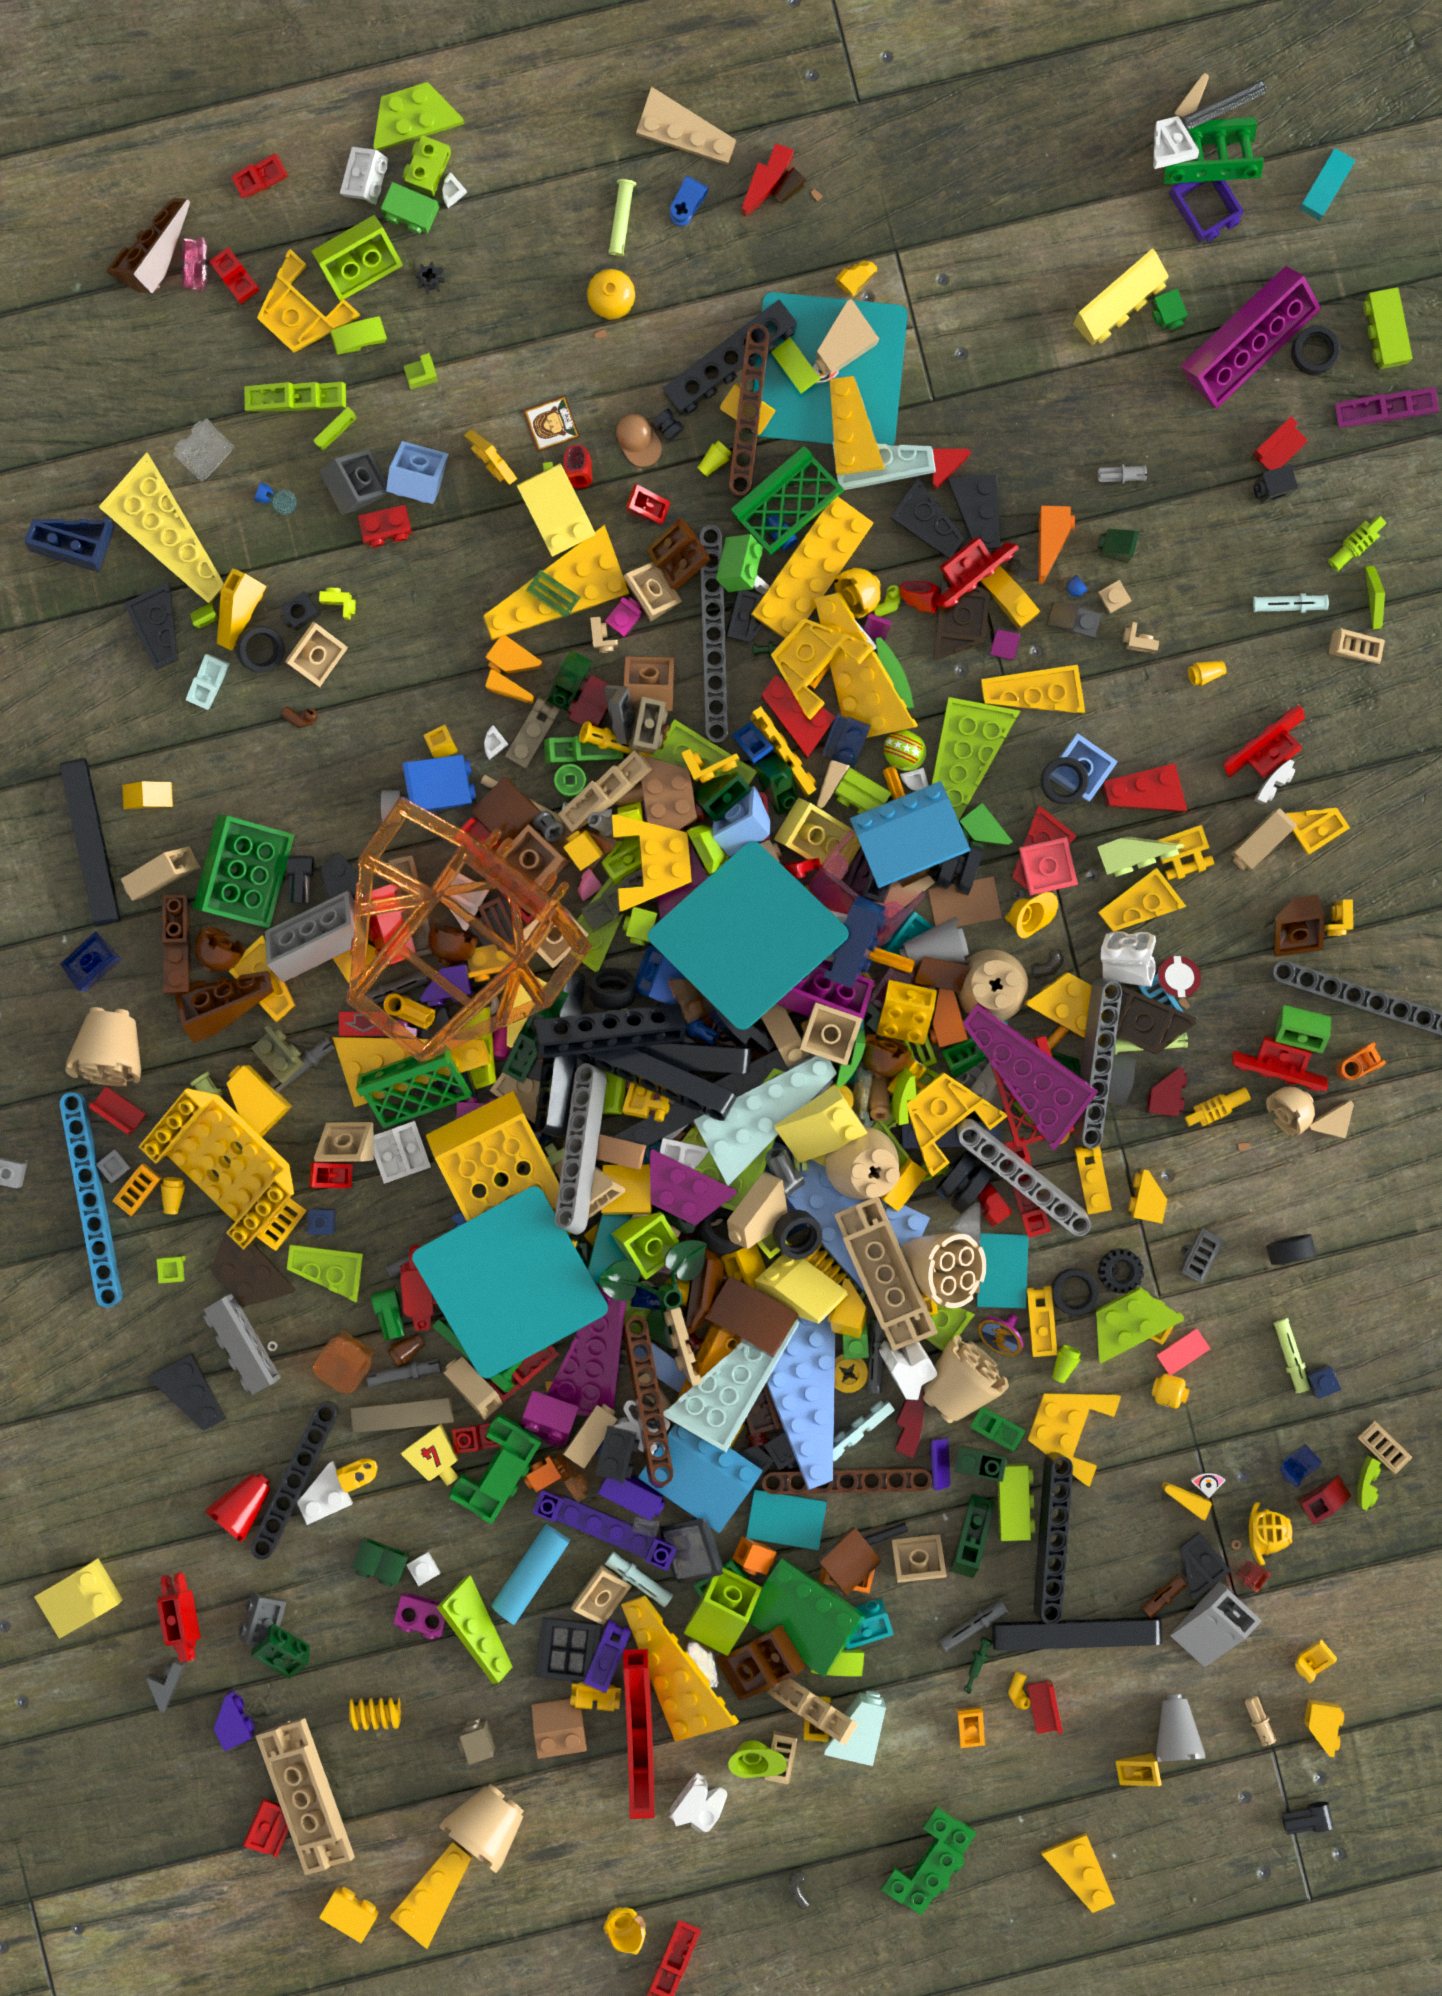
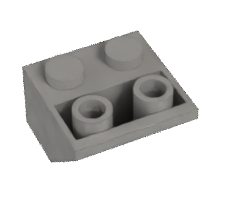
M988 1058L965 1073L955 1077L954 1080L997 1109H1003ZM1003 1083L1004 1090L1011 1093L1006 1084Z

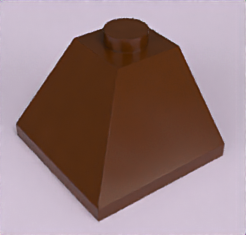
M1318 895L1293 898L1275 917V957L1323 950L1325 914Z

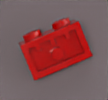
M406 505L358 516L363 543L365 546L370 545V548L383 546L384 541L392 539L394 542L405 541L409 535H413Z

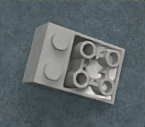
M1219 1581L1173 1630L1170 1636L1202 1666L1206 1667L1245 1640L1262 1620Z

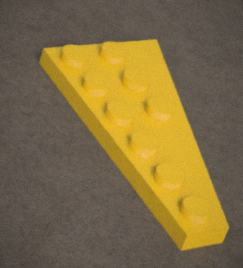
M332 1037L354 1107L368 1103L365 1097H360L356 1090L358 1075L446 1043L451 1050L450 1056L460 1073L491 1063L483 1039ZM447 1065L439 1068L436 1073L449 1077L451 1071ZM419 1075L414 1081L428 1084L430 1077ZM397 1083L393 1085L392 1089L404 1092L407 1090L408 1085ZM375 1091L371 1095L373 1098L382 1099L386 1093Z

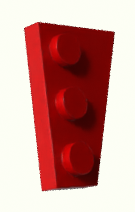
M1038 805L1023 847L1067 837L1070 845L1077 835ZM1019 855L1011 878L1028 891Z

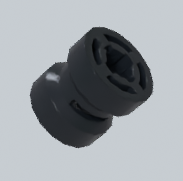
M669 408L661 412L651 422V426L655 430H660L662 438L666 443L672 441L685 428L680 421L673 419L674 414Z

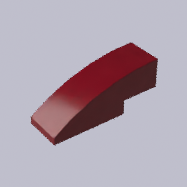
M922 1386L918 1400H906L905 1398L895 1420L896 1424L903 1428L894 1449L911 1458H914L923 1426L924 1402Z

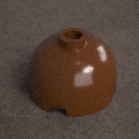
M431 924L428 945L432 954L439 958V963L453 966L454 962L461 963L472 956L477 945L478 936L475 935L473 938H470L471 932L449 925H444V929H438V924Z
M206 927L205 931L203 928L201 929L195 941V955L202 963V968L212 973L215 971L225 972L231 970L240 962L246 952L245 947L239 940L233 943L227 939L230 936L227 932L214 927Z
M877 1034L866 1035V1045L861 1059L865 1067L871 1071V1075L884 1079L885 1076L892 1077L900 1074L907 1066L912 1054L911 1050L907 1052L908 1046L887 1036L880 1040L875 1039Z

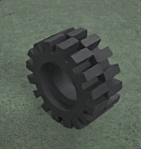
M1121 1248L1110 1250L1108 1254L1103 1256L1102 1261L1099 1262V1279L1106 1288L1119 1294L1128 1293L1136 1289L1137 1285L1141 1284L1142 1277H1144V1266L1141 1263V1259L1129 1250ZM1123 1261L1129 1265L1130 1275L1125 1280H1116L1112 1275V1267L1115 1263Z

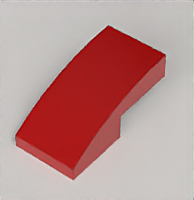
M274 153L256 165H248L232 175L231 178L241 198L244 199L288 177V174L279 156Z
M229 247L209 261L240 304L260 291Z

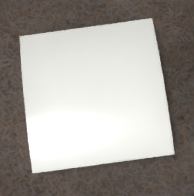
M415 1121L374 1135V1158L384 1184L431 1167Z

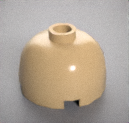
M1288 1086L1275 1091L1267 1097L1266 1105L1268 1112L1274 1111L1279 1118L1275 1119L1274 1122L1287 1134L1294 1136L1297 1133L1298 1136L1312 1124L1315 1110L1313 1098L1308 1092Z

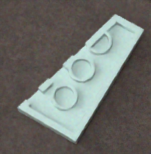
M878 444L886 469L837 475L838 483L843 489L848 490L935 473L933 449L931 446H891Z
M881 1400L870 1408L871 1413L865 1418L860 1416L851 1423L853 1428L848 1432L844 1433L841 1431L833 1437V1461H836L845 1451V1446L850 1447L856 1444L864 1436V1431H871L895 1411L888 1400L884 1403Z

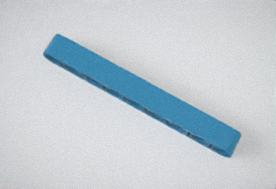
M69 1092L64 1094L60 1100L62 1120L95 1296L100 1306L109 1308L117 1305L122 1299L121 1283L100 1171L96 1166L98 1160L87 1102L81 1093ZM72 1096L78 1100V1107L75 1110L70 1109L68 1106V1100ZM77 1120L83 1125V1130L80 1134H76L72 1129L73 1123ZM81 1144L87 1148V1155L84 1158L79 1157L77 1154V1148ZM84 1169H89L92 1173V1178L89 1182H85L81 1177ZM88 1193H93L96 1196V1204L94 1206H90L86 1202ZM93 1217H97L101 1221L99 1230H94L90 1225ZM97 1241L105 1244L106 1248L103 1254H99L95 1250ZM102 1265L107 1266L110 1270L108 1278H103L99 1273ZM109 1289L114 1293L115 1298L113 1302L105 1300V1290Z

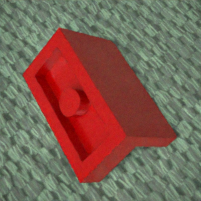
M1292 416L1252 454L1268 471L1282 467L1307 443V439L1295 428L1298 422Z
M105 1086L95 1102H91L88 1106L128 1135L136 1131L147 1115L108 1086Z
M1045 1680L1027 1684L1036 1733L1057 1731L1058 1734H1062L1063 1730L1052 1681Z

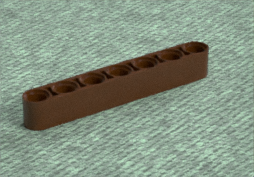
M760 324L751 326L746 337L729 487L736 495L748 493L753 479L770 338L768 329ZM755 329H762L765 332V339L760 343L754 342L751 338V334ZM755 353L762 357V364L757 368L751 367L748 363L749 357ZM750 378H755L759 382V389L754 393L748 392L745 387L747 380ZM747 403H752L756 407V414L750 418L746 417L742 411L743 406ZM743 428H750L752 430L753 438L751 441L744 442L740 439L739 434ZM741 452H745L750 456V463L746 467H742L737 463L736 458ZM737 477L746 479L747 488L744 491L735 489L734 480Z
M632 1316L627 1320L623 1328V1335L648 1480L653 1487L663 1488L672 1481L673 1467L649 1329L643 1317ZM632 1323L638 1324L642 1329L641 1333H632L629 1325ZM634 1348H642L646 1353V1357L642 1359L637 1358L633 1353ZM646 1372L650 1377V1381L642 1383L638 1379V1373ZM642 1397H651L654 1400V1406L651 1408L644 1406ZM649 1420L655 1421L658 1424V1431H649L646 1427V1422ZM651 1446H660L663 1451L662 1456H653L650 1451ZM663 1470L667 1475L666 1481H658L655 1478V1471Z
M922 1466L833 1468V1480L826 1486H818L811 1490H808L805 1481L801 1487H794L790 1483L792 1477L796 1475L802 1476L800 1469H771L762 1476L763 1489L765 1492L773 1495L915 1492L927 1490L932 1482L929 1471ZM894 1473L902 1476V1481L898 1485L889 1483V1477ZM917 1473H924L927 1479L925 1483L918 1485L913 1481L914 1476ZM845 1474L851 1475L853 1477L852 1484L849 1486L841 1485V1476ZM868 1474H875L878 1477V1481L876 1484L869 1486L864 1482L865 1477ZM776 1476L779 1478L780 1483L777 1487L771 1488L766 1484L767 1478Z

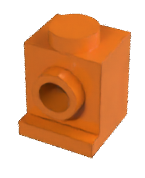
M551 1454L545 1457V1463L539 1460L530 1466V1471L523 1478L529 1489L534 1488L535 1492H538L562 1478L563 1474Z

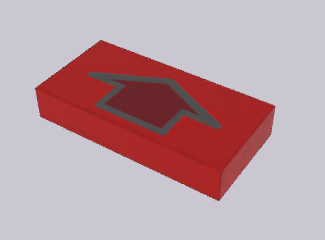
M339 1012V1036H389V1033L384 1032L385 1024L389 1023V1014L387 1012Z

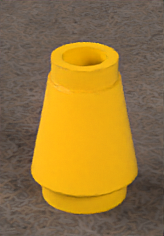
M1222 660L1193 663V666L1188 667V676L1192 685L1202 686L1226 674V666Z
M166 1177L163 1179L161 1192L165 1214H178L185 1189L183 1179Z

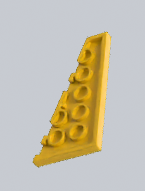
M605 525L595 532L596 535L582 541L487 612L483 619L490 639L493 640L628 596L629 591Z
M840 592L815 598L821 625L867 642V637L859 629L854 620L853 613ZM842 649L830 660L829 663L841 715L871 725L866 738L918 726L908 713L903 699H900L894 689L891 678L875 652L871 651L860 664Z
M641 1596L622 1603L621 1606L638 1649H648L650 1679L675 1742L735 1726L739 1723L735 1715L731 1716L724 1707L726 1703L721 1696L717 1697L710 1688L709 1680L687 1651L684 1653L678 1645V1639L674 1633L670 1634L663 1625L662 1617L648 1598Z

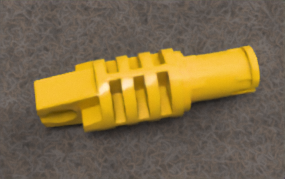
M1245 1087L1226 1096L1219 1094L1194 1106L1195 1113L1184 1119L1188 1127L1198 1122L1203 1127L1229 1115L1233 1108L1250 1101V1095Z

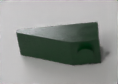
M975 1495L970 1496L954 1550L950 1572L974 1578L980 1567L995 1501Z

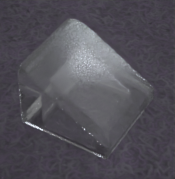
M636 1516L632 1531L656 1537L660 1521H650L644 1517Z

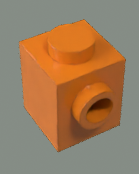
M742 1536L732 1559L743 1566V1570L750 1574L756 1575L759 1572L767 1575L769 1568L774 1563L776 1552L763 1543Z

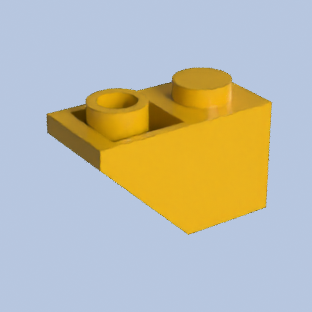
M1140 1169V1173H1136L1134 1177L1133 1187L1136 1188L1135 1197H1131L1129 1200L1128 1211L1131 1212L1130 1216L1133 1218L1162 1224L1167 1198L1149 1170Z
M844 1278L841 1287L847 1291L848 1295L829 1313L828 1322H831L832 1332L860 1339L867 1318L866 1306L851 1281Z
M1308 1699L1304 1724L1328 1756L1334 1757L1335 1750L1338 1751L1340 1748L1338 1729L1339 1726L1343 1725L1344 1712L1341 1711L1342 1708L1337 1703Z

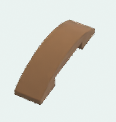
M566 1130V1132H565V1136H564V1140H563V1145H562V1148H564V1149H565V1142H566L567 1130ZM599 1134L596 1159L641 1170L646 1145Z

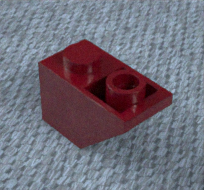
M1176 1067L1149 1088L1146 1113L1178 1117L1179 1112H1183L1184 1098L1181 1097V1091L1187 1085V1073H1184L1185 1068Z
M1337 1475L1296 1501L1309 1522L1316 1525L1334 1514L1351 1497V1494L1340 1476Z

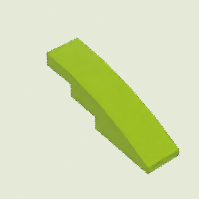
M285 382L244 386L245 411L346 408V383L344 382L322 384L317 382L298 384Z

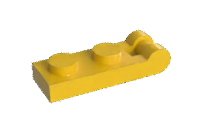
M1082 1146L1074 1147L1087 1215L1112 1210L1100 1146L1092 1149L1082 1148ZM1093 1156L1094 1163L1085 1165V1158Z
M1044 1286L1043 1289L1034 1290V1287L1027 1288L1026 1297L1032 1357L1057 1355L1051 1286ZM1044 1299L1045 1306L1036 1307L1035 1300Z

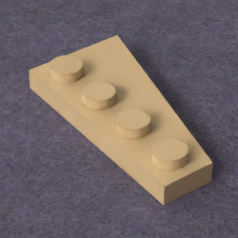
M651 87L636 135L729 166L736 140Z

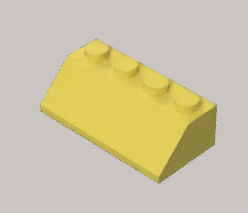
M1152 248L1077 314L1073 324L1091 345H1094L1097 341L1100 344L1103 343L1111 335L1110 330L1117 325L1120 328L1130 319L1129 313L1134 309L1137 312L1148 303L1146 299L1152 293L1157 296L1166 288L1164 283L1169 276L1155 250Z

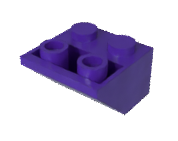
M460 965L440 969L422 994L421 1002L428 1003V1006L433 1007L445 1005L444 1000L452 999L454 1003L469 1001L468 996L474 995L472 980L468 978L467 974L470 973L469 966Z

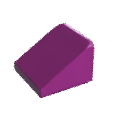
M869 614L863 630L869 637L874 639L881 637L885 641L892 622L874 614Z
M996 629L990 655L1014 660L1020 634Z

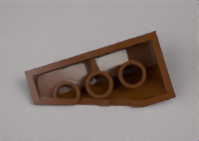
M173 198L153 218V225L144 232L141 230L136 235L139 240L129 250L127 247H124L119 252L106 272L137 292L153 294L160 287L161 281L167 273L190 201L188 199Z
M268 971L240 975L238 979L227 980L225 977L218 978L217 982L205 983V981L194 982L189 985V994H175L181 1025L192 1042L196 1043L217 1034L273 993L274 988Z

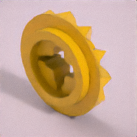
M839 1355L835 1358L834 1387L844 1393H852L861 1389L868 1377V1369L865 1362L861 1358L844 1360V1355ZM855 1364L852 1372L857 1379L848 1377L842 1382L844 1373L839 1367L848 1369Z

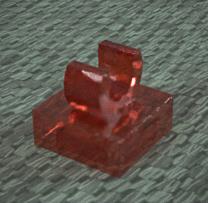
M1247 1561L1246 1564L1251 1567V1573L1245 1575L1239 1571L1238 1574L1245 1580L1243 1583L1257 1593L1272 1573L1258 1563L1255 1565L1251 1561Z

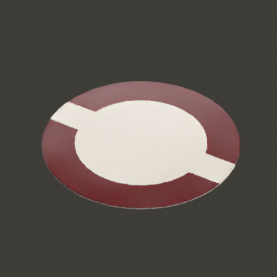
M1174 956L1166 959L1160 965L1158 980L1161 987L1170 995L1187 997L1195 993L1199 988L1201 973L1198 966L1192 960L1182 956Z

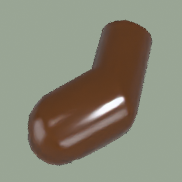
M286 706L280 715L297 728L311 726L317 721V712L313 708L296 713Z

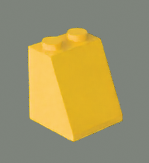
M238 1065L228 1075L231 1079L227 1082V1086L238 1115L261 1137L293 1107L251 1065H242L241 1067Z

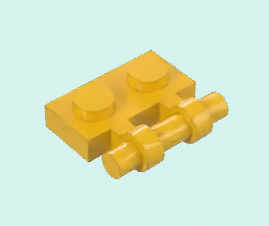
M1202 825L1159 839V841L1182 843L1184 846L1178 849V855L1161 860L1162 864L1168 862L1173 864V869L1165 871L1167 880L1181 879L1185 877V874L1194 871L1201 872L1206 870V867L1214 865L1211 855L1203 858L1201 851L1210 848ZM1192 854L1194 861L1182 865L1180 858Z
M630 1083L622 1111L625 1115L647 1119L650 1110L656 1111L654 1120L663 1122L665 1114H668L670 1109V1099L660 1096L659 1101L653 1100L654 1092Z

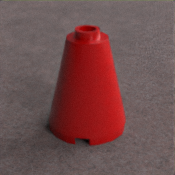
M252 1473L209 1505L204 1512L241 1543L249 1532L271 1490L268 1487L270 1481L260 1473L257 1476Z

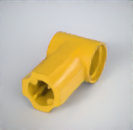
M394 993L388 995L384 1000V1009L389 1015L399 1017L426 1030L434 1021L435 1010L413 1001L407 996ZM398 1001H401V1008L397 1011L396 1004Z

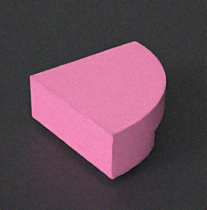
M588 869L581 878L583 880L577 891L581 899L585 901L603 886L592 871Z

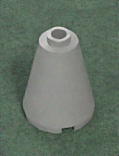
M957 917L950 918L903 943V949L899 950L900 956L915 961L914 967L924 956L964 965L969 964V960L964 959V956L969 955L963 929H957L955 924L959 922Z
M1182 1694L1167 1695V1700L1162 1701L1156 1750L1157 1762L1206 1758L1188 1700L1182 1699Z

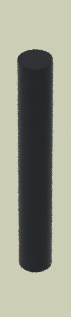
M904 1522L863 1538L869 1545H873L906 1533L908 1529Z

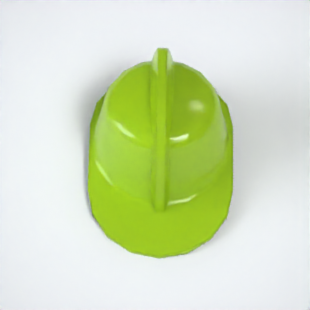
M748 1740L739 1745L736 1753L730 1757L728 1766L730 1771L738 1777H768L783 1773L787 1768V1761L780 1753L771 1750L760 1741Z

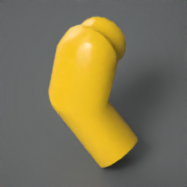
M1015 1672L1008 1695L1016 1708L1026 1710L1031 1704L1030 1699L1022 1689L1027 1676Z

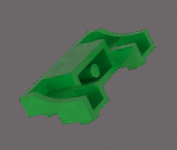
M500 1412L497 1413L486 1431V1437L500 1444V1447L479 1482L461 1473L449 1492V1499L468 1508L490 1524L494 1522L508 1497L512 1498L518 1489L517 1482L520 1477L524 1478L527 1475L531 1466L529 1462L541 1444V1437L520 1427L519 1422Z
M937 1805L933 1808L934 1812L928 1821L922 1825L923 1829L933 1835L935 1839L910 1876L894 1866L892 1874L886 1883L883 1882L880 1886L881 1890L901 1904L904 1903L920 1915L923 1914L932 1899L937 1897L939 1892L944 1893L950 1884L948 1879L953 1872L957 1873L964 1863L963 1854L977 1834L976 1830L956 1819Z

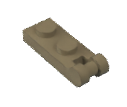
M538 698L532 711L505 755L506 758L525 769L528 768L560 713V709L555 706L553 708L545 704L546 701ZM540 712L548 716L545 722L537 719Z

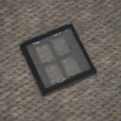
M705 1517L660 1527L661 1538L677 1547L670 1566L678 1583L723 1574L722 1562L709 1522L706 1521Z
M543 1617L535 1677L583 1682L599 1645L601 1624Z

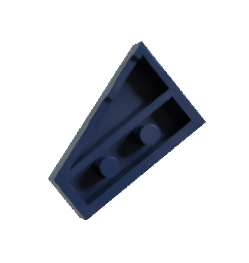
M32 519L24 542L30 552L99 572L115 527L111 519H79L78 521Z
M861 896L857 897L852 903L844 923L849 932L848 938L833 951L834 959L832 965L828 970L826 969L823 977L851 988L863 972H868L872 959H869L870 952L875 951L879 942V938L876 937L877 932L883 929L887 919L884 916L885 906Z

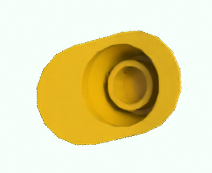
M1044 892L1032 899H1018L1013 904L1010 912L1005 915V919L1016 929L1019 937L1028 938L1052 921L1058 909L1057 897L1052 892Z

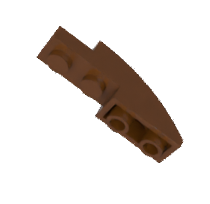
M162 895L163 993L165 995L189 994L191 934L188 895Z

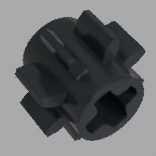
M433 262L426 267L420 264V273L414 274L415 278L421 280L417 283L418 289L425 287L427 294L430 293V290L434 289L440 292L439 284L445 283V278L439 277L443 273L442 267L436 270ZM430 274H433L434 278H432L430 282H427L426 278H429Z

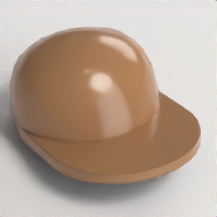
M639 414L627 415L619 421L616 427V437L628 460L638 467H648L656 463L661 455L662 446L649 421Z

